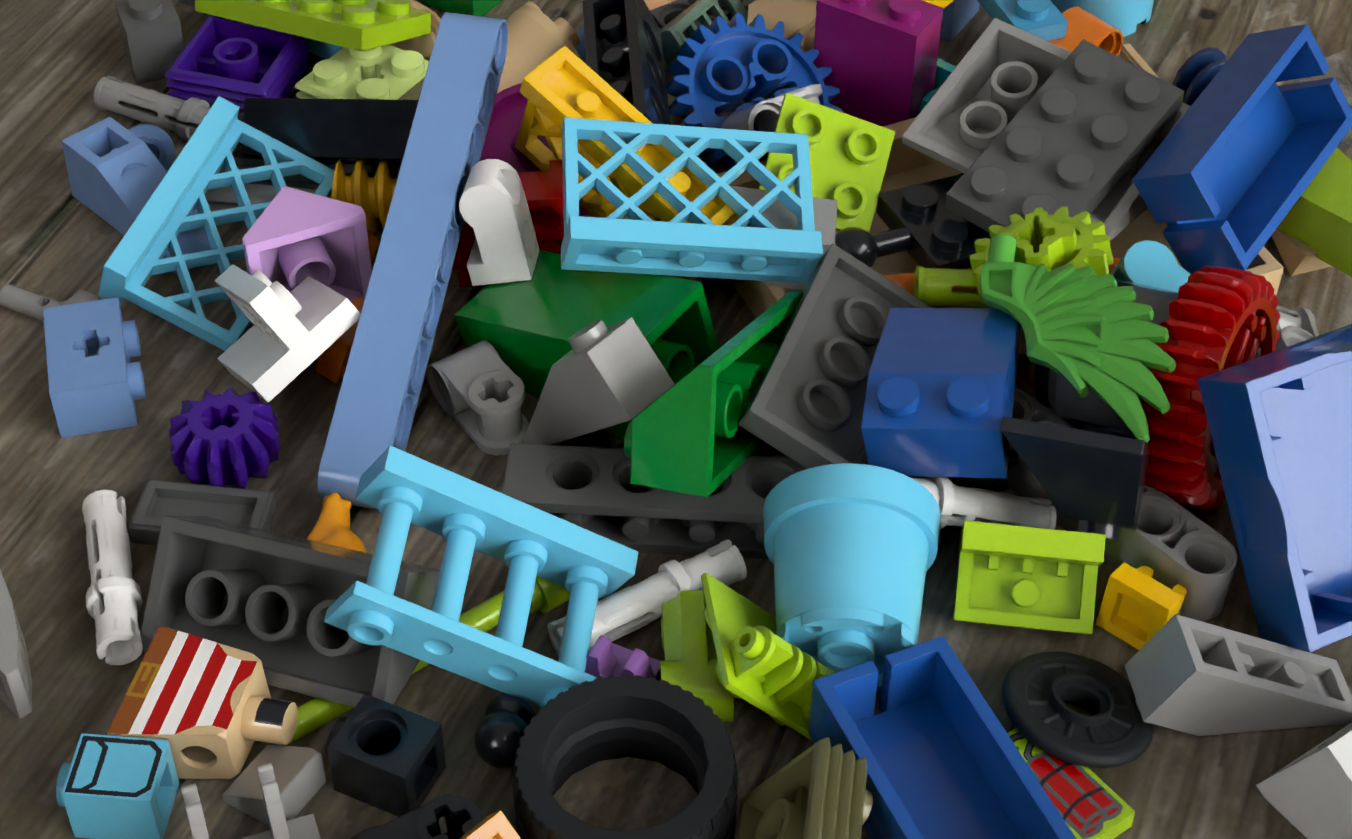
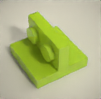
M965 520L960 530L959 563L953 621L1092 635L1098 566L1104 563L1106 535Z

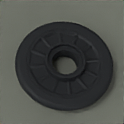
M1041 652L1016 662L1004 678L1002 700L1010 720L1018 731L1032 744L1058 759L1091 768L1118 767L1139 758L1152 741L1154 724L1143 722L1130 682L1115 670L1096 660L1067 652ZM1063 701L1079 704L1089 710L1093 716L1077 713L1068 708Z

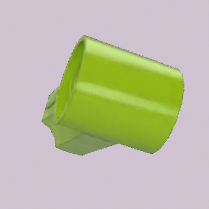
M679 591L675 598L662 603L661 637L662 648H664V661H660V681L664 680L668 681L671 685H678L683 690L693 693V696L696 698L699 697L706 706L708 705L713 709V713L718 715L721 723L733 722L734 697L724 689L716 674L715 666L718 659L712 631L704 615L705 607H707L704 591Z

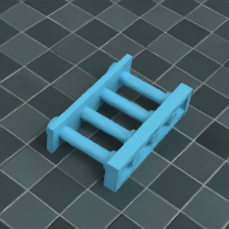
M390 445L361 475L355 500L378 509L382 514L366 584L359 581L352 584L327 609L324 622L347 631L351 638L360 643L384 645L539 707H545L550 699L556 698L559 693L568 691L574 685L576 687L581 685L582 682H590L598 678L585 673L586 656L589 652L597 601L612 594L635 575L638 551ZM410 523L439 534L447 541L431 610L394 596ZM474 549L504 561L509 567L495 636L459 622ZM536 576L564 586L570 593L558 661L523 648Z

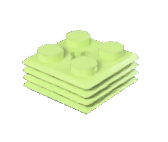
M390 44L365 51L343 47L329 59L316 63L313 71L295 84V88L300 90L296 93V97L300 99L398 100L425 78L429 61L425 60L419 52L412 50L404 51Z

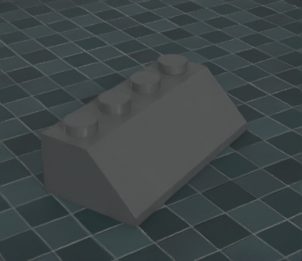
M163 516L141 630L142 653L147 652L159 626L172 628L253 653L261 660L267 684L270 686L356 707L364 694L394 704L420 661L417 658L384 645L360 643L351 638L347 631L324 622L327 609L356 581L366 584L373 554L208 516ZM401 561L394 596L431 610L440 570Z

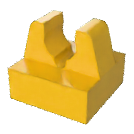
M1123 562L1109 576L1095 625L1140 650L1175 614H1180L1187 590L1180 584L1170 589L1152 578L1154 570L1148 566H1141L1135 569Z

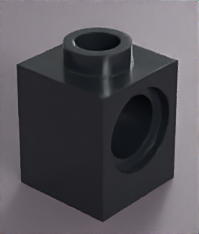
M364 694L349 717L343 716L334 724L326 743V755L329 757L334 790L398 817L422 805L446 768L441 723L368 694Z

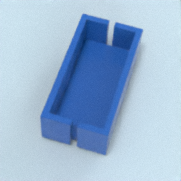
M1307 24L1248 34L1132 179L1156 223L1167 222L1168 226L1163 231V235L1182 268L1190 274L1204 266H1220L1246 270L1352 127V109L1335 77L1281 86L1276 84V82L1325 75L1330 68Z
M944 636L885 656L879 705L881 713L874 715L879 670L872 660L813 680L809 735L814 744L819 740L829 737L831 747L842 744L843 754L853 750L855 760L866 757L868 765L866 789L871 791L873 795V805L867 820L862 826L870 839H1076Z

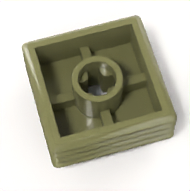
M829 737L819 740L740 799L735 839H861L862 825L867 820L873 805V795L871 791L866 789L868 771L866 757L855 760L853 750L843 754L842 744L831 747Z

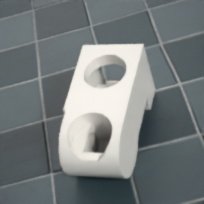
M499 159L479 161L471 168L459 201L460 213L463 219L474 228L476 236L467 263L472 286L532 280L540 249L520 177L510 164Z

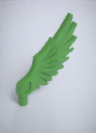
M1006 234L992 236L988 261L983 263L980 276V293L983 302L988 306L1011 315L1023 328L1027 357L1030 362L1048 367L1062 376L1081 398H1085L1089 394V386L1113 410L1137 440L1146 441L1147 443L1150 440L1148 423L1139 398L1162 414L1168 412L1171 408L1162 386L1147 367L1167 373H1172L1176 368L1175 360L1155 344L1166 343L1169 339V332L1166 327L1148 322L1153 320L1154 317L1151 305L1132 302L1136 300V294L1132 286L1117 287V282L1112 274L1096 276L1090 265L1075 270L1074 265L1069 263L1048 272L1044 264L1035 266L1014 262L1016 239Z

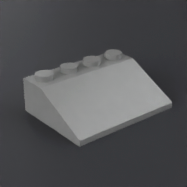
M994 18L902 135V144L965 173L1071 52ZM1182 103V107L1090 214L1091 223L1099 221L1104 223L1106 235H1109L1110 241L1148 209L1132 179L1191 107L1190 105Z

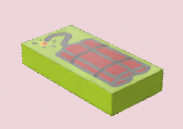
M1017 728L1007 733L1076 839H1115L1132 827L1135 811L1092 770L1085 766L1068 763L1044 752L1026 739Z

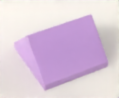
M283 186L242 238L248 274L252 275L259 270L272 283L278 281L289 292L307 276H310L347 297L350 302L356 296L365 300L372 267L366 217L362 207Z

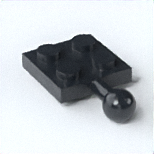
M961 173L879 193L876 213L890 230L870 234L858 227H848L836 234L835 245L870 268L873 266L876 258L907 251L915 262L924 268L968 269L972 268L970 255L976 253L975 241L977 239L991 238L989 232L946 209V193L964 174Z

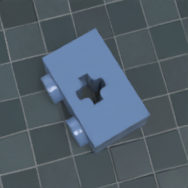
M114 297L43 308L49 395L61 438L138 426L135 400L146 399V390L140 361L131 363L130 358L141 356L140 340L136 321L123 320L119 298Z

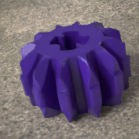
M231 385L223 394L213 395L205 389L201 401H182L180 415L170 419L169 436L172 461L177 466L179 474H186V478L190 480L191 484L206 485L210 483L211 486L220 487L236 484L240 488L245 489L248 478H267L270 463L279 460L280 441L277 418L272 413L271 405L263 404L259 400L256 391L239 396Z

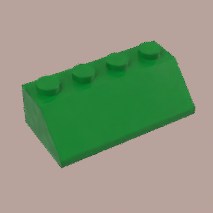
M789 291L631 420L624 439L625 456L631 459L630 484L708 497L765 442L738 425V422L803 292Z

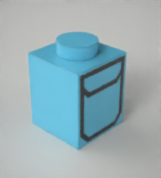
M81 733L72 762H64L62 764L56 785L57 803L60 807H65L74 837L89 839H164L180 784L169 740Z

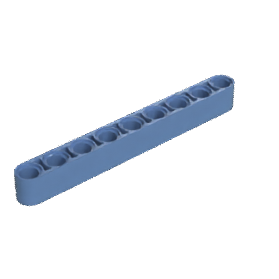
M445 12L441 18L320 462L317 484L318 495L322 501L325 496L338 493L341 499L351 501L352 506L376 509L355 500L361 475L390 445L406 451L464 224V219L459 209V201L471 168L480 161L505 64L508 47V24L506 19Z

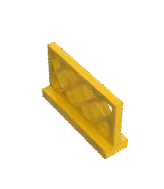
M564 45L523 78L519 92L528 99L515 147L540 170L549 171V160H562V124L564 117L638 123L652 122ZM538 135L546 137L551 150L537 138ZM577 139L578 153L596 169L615 155L601 141ZM645 144L636 152L658 173L676 160L662 145ZM625 163L621 164L606 177L611 183L610 178H616L622 193L627 198L632 197L647 184ZM686 167L668 181L690 202H693L708 189ZM578 173V184H580L584 178ZM591 189L579 199V205L593 217L607 218L617 209L596 189ZM654 192L638 206L653 221H655L654 217L660 218L661 221L669 222L679 214L657 192ZM718 196L714 197L700 210L715 225L729 226L739 217ZM672 276L697 282L702 280V277Z

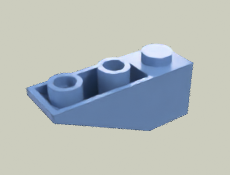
M108 117L61 141L72 196L122 235H125L167 171L144 141L113 118ZM196 208L191 215L199 214ZM204 228L179 232L177 236L183 255L212 250ZM169 249L162 259L171 257ZM176 271L171 272L175 276H178Z

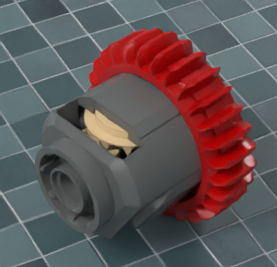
M1204 266L1200 270L1195 271L1188 276L1187 283L1179 287L1178 292L1116 280L1117 287H1133L1136 300L1132 302L1151 305L1154 317L1153 320L1148 322L1166 327L1169 332V339L1166 343L1155 344L1172 357L1176 363V368L1172 373L1147 367L1162 386L1171 406L1168 412L1162 414L1139 398L1147 418L1150 437L1147 445L1151 450L1145 485L1163 492L1184 507L1203 510L1216 508L1226 499L1198 379L1276 351V344L1281 336L1276 327L1281 315L1276 310L1279 300L1274 294V288L1264 276L1252 274L1250 271L1220 266ZM1035 363L1034 387L1039 403L1045 407L1052 408L1057 416L1076 429L1136 439L1121 419L1089 386V394L1085 398H1081L1062 376L1048 367Z

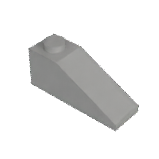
M632 317L607 327L602 319H598L583 327L568 339L573 349L552 365L524 437V443L552 445L630 421L674 385V382Z
M1175 614L1124 665L1143 722L1196 736L1339 725L1352 722V695L1337 660Z

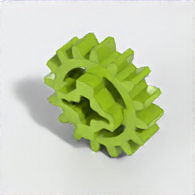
M1061 206L1053 215H1048L1047 211H1044L1042 207H1038L1032 213L1025 214V219L1016 213L1010 215L1011 225L1007 227L1000 225L988 227L990 238L997 234H1006L1016 239L1014 262L1035 266L1044 264L1048 272L1069 263L1074 265L1075 270L1090 265L1096 276L1109 274L1108 265L1113 264L1109 235H1106L1104 223L1102 221L1091 223L1090 213L1087 211H1083L1074 217H1069L1068 207ZM989 238L977 239L974 243L976 253L970 255L973 276L980 297V276L983 263L988 261L991 240Z

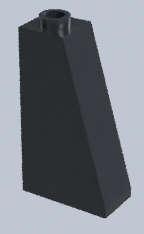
M245 98L244 112L239 114L238 120L318 162L337 163L340 159L342 163L356 164L357 160H363L365 164L379 165L380 161H386L388 166L400 168L419 100ZM239 142V145L242 146L241 155L250 158H263L261 153Z

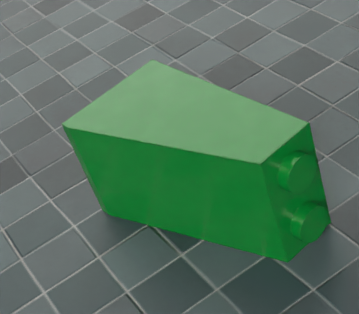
M542 250L539 251L532 280L488 284L454 314L465 348L482 340L488 341L497 351L501 360L515 375L521 378L525 386V392L538 399L541 396L552 365L573 349L568 339L580 329L598 319H602L607 327L632 317L674 382V385L719 349L702 282L667 275L561 269V254ZM631 420L601 429V431L624 442L626 430Z

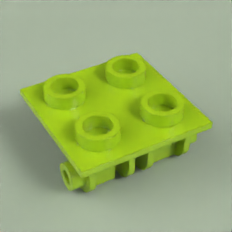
M786 92L774 132L808 135L812 197L837 200L836 230L841 231L848 227H858L869 233L896 131ZM769 152L765 167L780 181H783L793 172L792 154ZM760 184V186H759V189H760V190H767L765 187H763V186ZM793 185V186L790 188V190H791L794 194H795V185Z
M705 572L701 575L707 605L704 615L714 639L718 659L715 669L720 683L731 696L746 700L769 714L779 725H787L812 740L809 735L813 680L836 673V671L827 668L819 662L816 663L812 656L777 636L775 616Z

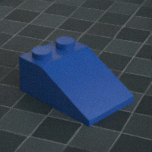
M890 308L867 381L861 429L868 464L887 468L906 476L1007 479L1010 443L1000 429L1003 416L1011 418L1013 416L1021 328L1018 322L1011 315L996 308Z

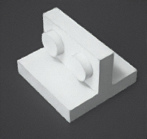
M232 264L214 280L253 324L245 334L217 359L236 379L252 391H256L257 395L268 403L359 320L361 314L347 297L310 276H307L289 292L278 281L272 283L259 270L250 275Z

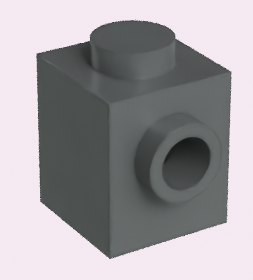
M122 0L115 2L125 55L136 85L165 79L166 72L185 48L180 19L172 0Z

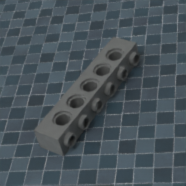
M510 443L502 493L636 550L638 553L696 556L729 539L732 541V546L736 545L743 558L769 559L764 547L763 506L766 497L782 480L807 468L790 457L751 455L708 497H701L630 484L631 459L625 456L624 449Z

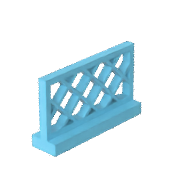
M218 96L104 265L98 297L101 299L118 297L120 307L126 299L226 351L246 332L251 321L232 300L231 303L237 319L229 331L207 320L201 307L202 304L228 300L230 298L220 287L195 291L188 268L217 263L222 274L230 267L229 261L245 258L243 244L224 247L216 227L217 225L245 221L249 230L257 220L256 218H259L270 204V202L251 205L244 187L245 183L271 179L277 194L283 186H286L283 177L301 174L320 184L314 194L329 197L332 192L335 170L238 120L237 116L240 107ZM240 142L261 153L265 166L238 170L232 152ZM224 166L226 172L219 173L222 167ZM232 186L239 207L211 212L205 197L206 191ZM197 207L199 214L191 215ZM204 228L212 250L183 255L177 240L179 232ZM169 249L171 257L162 259ZM176 271L184 294L163 297L144 286L151 275Z
M564 117L562 124L564 238L561 244V269L808 284L823 255L821 231H815L807 134ZM577 139L601 141L615 155L596 169L578 153ZM645 144L662 145L676 160L658 173L636 152ZM706 148L722 149L737 164L720 178L697 156ZM767 152L792 154L793 172L783 181H780L758 159ZM623 163L628 165L647 183L630 198H627L606 178ZM684 167L689 169L708 187L693 202L687 200L668 182ZM745 171L769 191L753 207L729 186ZM578 173L584 178L580 184H578ZM793 185H795V194L790 190ZM595 188L617 209L607 218L579 216V199ZM654 192H657L679 214L669 222L653 221L638 206ZM718 196L740 218L731 226L715 225L700 210L714 197ZM778 199L797 216L798 230L777 229L761 213Z

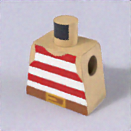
M159 626L107 734L111 736L169 740L178 779H232L241 773L254 741L288 745L292 741L297 726L298 710L295 702L270 699L271 695L262 662L253 653L172 628Z

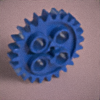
M736 13L728 24L721 16H718L708 28L700 25L676 52L678 56L668 68V72L674 77L667 84V93L677 97L669 106L670 115L683 117L684 120L680 126L722 128V124L728 116L765 100L764 98L772 94L775 89L785 85H789L792 88L777 90L769 99L799 88L820 84L823 91L818 97L820 105L843 112V109L830 104L840 93V89L824 84V80L832 72L831 67L816 68L813 63L819 51L812 49L804 53L800 49L803 39L801 33L796 34L790 40L783 37L784 23L781 21L771 31L767 30L763 16L760 14L754 18L749 26H747L741 13ZM715 81L720 83L723 88L718 86ZM742 100L745 102V104L736 108ZM736 108V110L733 113L728 114L726 116L719 117L716 115L724 112H731ZM754 124V131H759L757 126ZM706 148L704 150L708 154L705 164L710 169L720 163L725 166L724 172H727L737 164L722 149ZM767 158L760 159V160H758V161H759V162L765 161V160H767Z

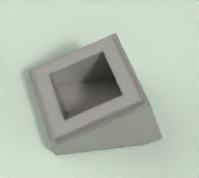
M267 744L222 794L223 801L270 827L256 766L271 762L286 821L294 819L326 782L323 758L320 752L307 747Z

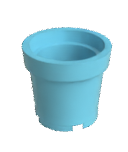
M852 463L829 464L797 472L778 483L766 497L763 506L764 547L769 560L774 565L776 635L786 642L795 645L802 652L812 656L816 663L819 662L836 672L872 660L879 670L877 691L881 690L885 656L918 645L926 571L932 566L937 555L941 525L940 507L928 489L902 473L883 467Z

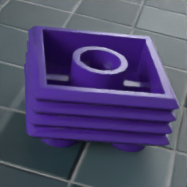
M209 15L166 72L165 77L169 79L166 86L171 88L168 95L183 100H188L191 97L207 101L210 107L220 96L240 107L239 116L241 112H244L245 98H286L310 63V60L306 58L309 52L305 50L308 43L303 41L304 37Z

